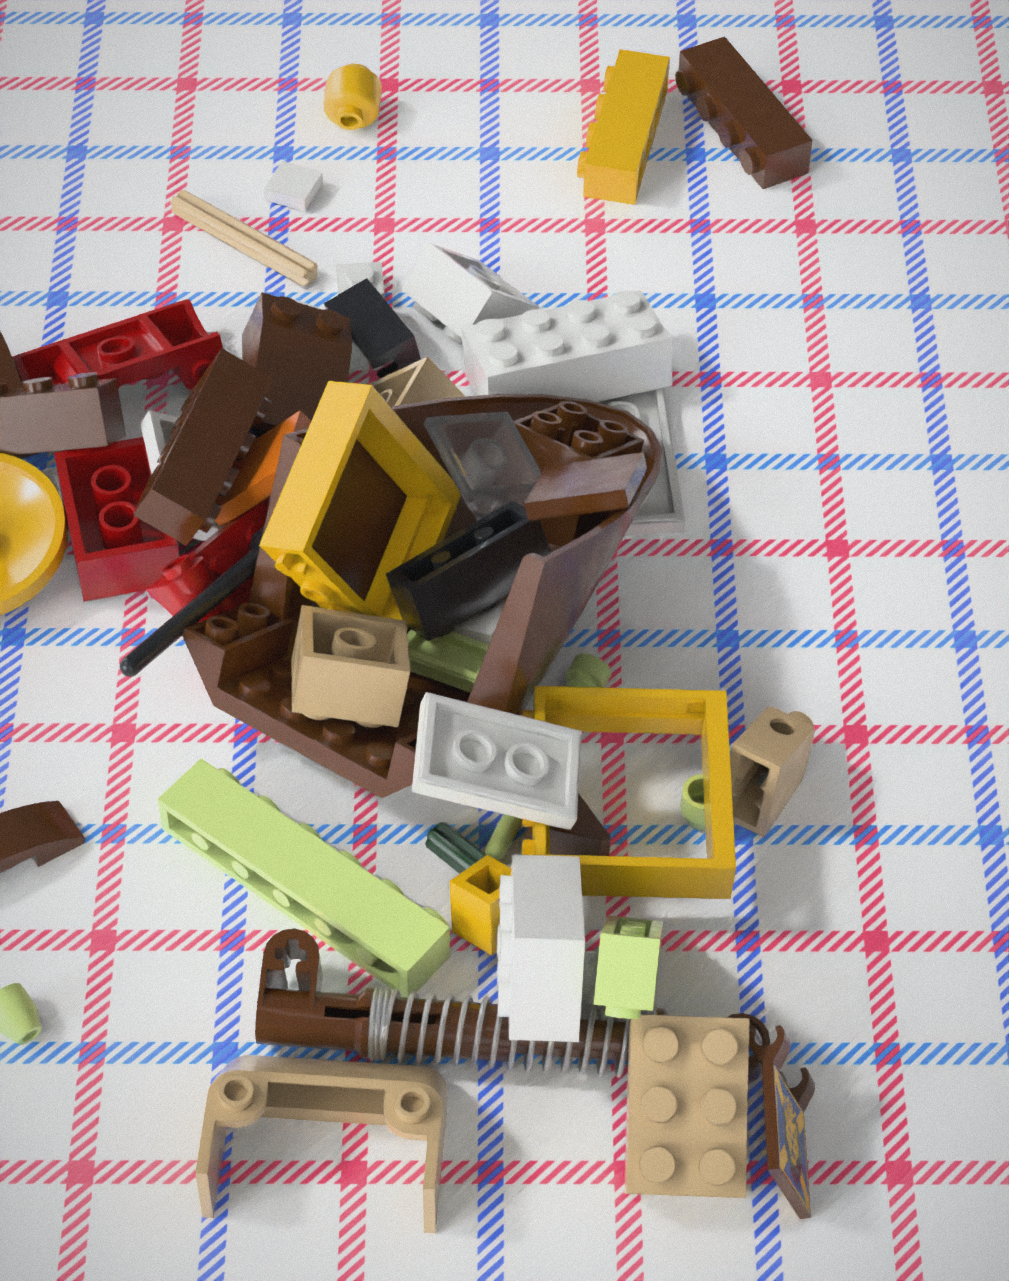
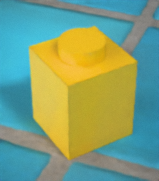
M486 855L450 880L451 926L453 933L486 953L494 955L497 952L498 925H500V875L511 876V868Z

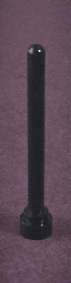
M264 526L252 535L247 554L121 660L119 668L124 676L134 677L182 637L184 628L198 623L254 575Z

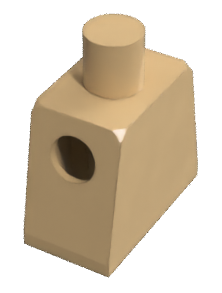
M766 707L733 743L730 765L733 819L735 824L765 837L802 782L815 734L813 721L806 714L799 711L785 713L775 707ZM769 773L759 787L757 784L759 776Z

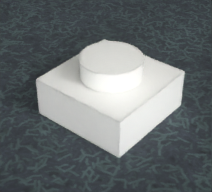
M382 262L336 264L338 295L367 278L385 299Z

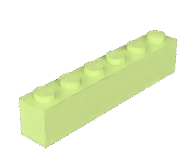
M200 758L158 798L162 830L393 991L397 989L402 997L408 998L413 990L417 992L450 957V927L439 913L431 908L426 907L423 909L405 897L402 890L395 883L388 879L380 880L365 870L358 859L351 853L344 850L337 851L324 842L311 826L306 823L298 824L284 815L270 798L264 795L257 796L243 787L238 779L227 769H217Z

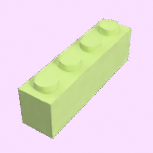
M608 915L600 935L594 1005L606 1006L605 1015L624 1019H640L642 1010L653 1011L663 921Z

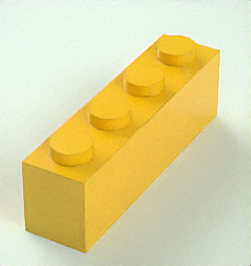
M619 49L615 65L607 66L603 91L606 94H598L595 107V119L598 121L597 123L590 122L587 130L586 148H589L588 152L581 151L578 159L577 177L584 178L583 197L631 205L636 204L668 92L670 57Z

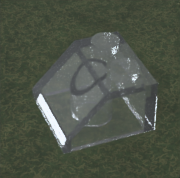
M508 412L427 417L423 424L465 503L477 521L512 500L525 507L524 503L542 472Z

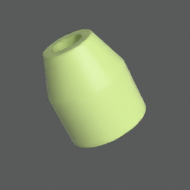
M703 774L694 775L685 781L680 802V809L686 822L691 828L696 830H705Z
M12 983L0 989V1033L18 1045L27 1044L42 1031L36 1004L22 984Z

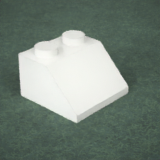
M429 243L401 289L415 301L412 306L415 311L429 320H440L446 325L443 332L461 345H463L461 327L477 324L485 319L498 320L522 315L529 310L540 309L537 304L480 260Z

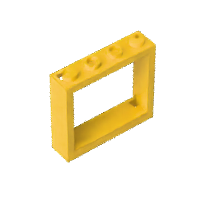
M328 381L259 546L276 562V569L290 576L301 587L300 593L316 602L321 608L402 620L386 573L443 541L463 491L372 385ZM356 439L407 495L365 602L312 548Z
M534 686L533 710H523L522 716L582 732L701 735L707 858L550 855V825L522 819V827H532V840L523 839L522 855L579 857L582 896L731 899L736 872L727 692L720 690Z

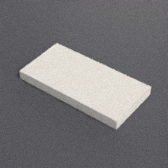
M661 388L598 402L629 411L653 430L662 447L658 478L635 515L625 536L685 533V515L665 389Z

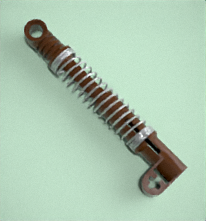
M296 928L283 929L274 934L266 943L263 952L255 1019L256 1044L356 1051L362 1059L370 1058L371 1061L374 1058L377 1061L379 1059L384 1061L388 1053L397 1054V1060L400 1063L403 1061L404 1055H416L415 1058L418 1064L422 1061V1056L434 1057L436 1065L440 1063L441 1057L452 1058L454 1067L458 1064L459 1059H470L472 1068L476 1066L477 1060H488V1067L490 1069L495 1066V1061L506 1062L508 1070L513 1067L515 1053L524 1054V1068L527 1072L532 1067L535 1054L542 1055V1068L545 1073L550 1069L552 1056H560V1069L563 1074L568 1071L570 1057H577L578 1069L581 1075L586 1073L588 1061L591 1058L596 1059L597 1074L600 1077L605 1073L607 1060H614L615 1074L618 1078L623 1075L625 1062L628 1061L629 1019H626V1022H619L618 1018L608 1016V1021L600 1020L599 1005L593 1004L589 1020L582 1019L581 1006L579 1042L509 1040L508 1017H498V1004H492L488 995L482 999L481 1003L473 1002V998L469 993L463 1001H455V997L451 992L446 996L445 1000H437V996L433 991L429 993L427 999H421L415 990L406 998L401 997V993L397 989L391 992L389 988L385 990L383 987L380 990L378 987L375 989L366 988L360 994L321 992L323 972L319 947L310 934ZM293 959L301 960L297 962L295 967L299 990L288 989L289 984L285 969L290 967L291 960ZM653 1007V1011L642 1010L641 1012L642 1015H669L664 1008L656 1009L655 1007ZM737 1013L726 1017L750 1018L749 1032L757 1029L762 1038L761 1046L770 1045L769 1031L764 1023L755 1016ZM754 1054L749 1056L748 1084L757 1080L762 1074V1065Z

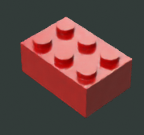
M138 437L116 441L104 447L54 452L59 487L67 517L68 531L83 602L146 590L163 576V568L179 557L177 540L133 515L147 482L152 475L144 438Z

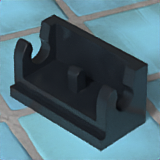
M367 278L323 303L325 309L336 311L340 315L350 318L352 342L367 359L372 369L383 366L389 360L394 359L389 366L377 372L376 375L379 378L421 360L415 335Z

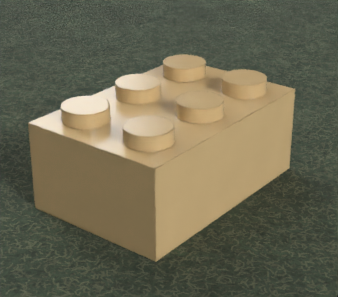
M641 1014L640 1019H629L624 1194L746 1198L750 1018Z

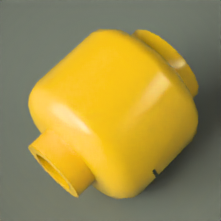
M355 63L346 64L332 71L326 82L323 101L324 113L328 119L337 126L347 130L365 128L374 123L379 115L382 96V84L378 76L366 66Z

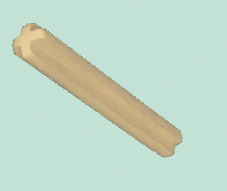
M180 190L176 196L172 197L170 202L172 204V213L303 287H308L312 281L317 279L318 265L309 258L187 190Z

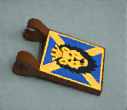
M781 1025L775 1026L777 1038L769 1046H761L762 1038L758 1030H751L749 1032V1047L762 1065L768 1171L799 1219L811 1218L804 1112L815 1092V1082L808 1069L802 1067L800 1068L802 1074L801 1082L792 1088H789L787 1085V1079L780 1069L790 1052L791 1042Z

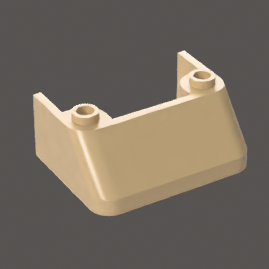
M243 1055L231 1060L212 1082L207 1093L195 1171L202 1218L214 1219L227 1127H245L254 1123L260 1117L385 1125L398 1137L427 1141L423 1180L424 1233L436 1234L448 1108V1088L445 1079L436 1070L425 1066L262 1055Z

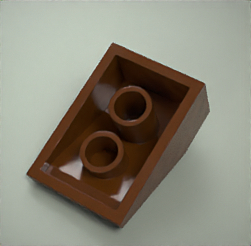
M261 292L242 333V359L274 379L265 396L272 401L271 406L261 423L257 427L252 424L251 427L269 431L300 410L312 421L328 381L348 383L352 354L351 322L349 317L342 316L333 310H321L304 305L289 297H277Z

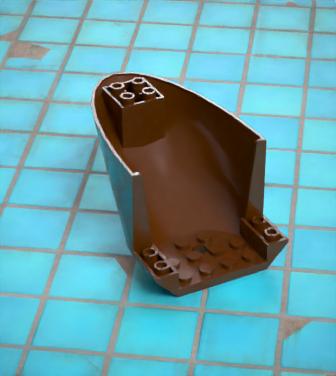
M546 394L477 395L392 406L393 411L463 491L443 540L512 500L525 507L524 503L545 466L644 453L647 470L628 508L540 520L551 553L545 557L536 553H529L522 558L509 595L502 598L506 599L471 693L410 671L398 727L383 725L371 728L362 726L356 721L336 718L315 720L306 717L302 713L292 712L291 659L302 605L321 607L316 602L303 596L300 593L301 587L290 576L278 571L275 567L276 562L260 547L248 602L216 616L209 617L183 630L182 637L213 706L380 798L407 788L413 783L420 703L426 692L521 716L522 711L525 710L534 693V686L539 685L564 645L635 515L658 478L662 447L653 430L629 411L591 400ZM308 428L284 434L262 537ZM356 439L312 548L365 602L407 495Z

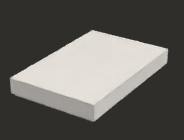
M426 692L420 703L412 792L571 830L577 820L582 731Z

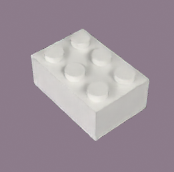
M512 854L511 876L500 875V925H498L497 1015L498 1017H508L509 1040L579 1042L585 952L580 859L573 856Z

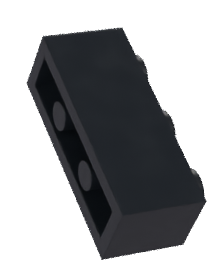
M512 500L386 573V577L402 620L406 621V626L427 641H431L434 638L449 634L459 623L476 613L491 609L498 600L509 595L522 558L525 555L536 553L545 557L551 552L541 521L528 520L525 507Z

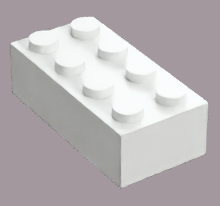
M642 290L621 291L609 297L590 301L577 300L566 306L546 310L534 309L526 311L522 315L498 320L485 319L477 324L461 327L465 376L476 396L490 394H546L600 402L672 386L671 337Z

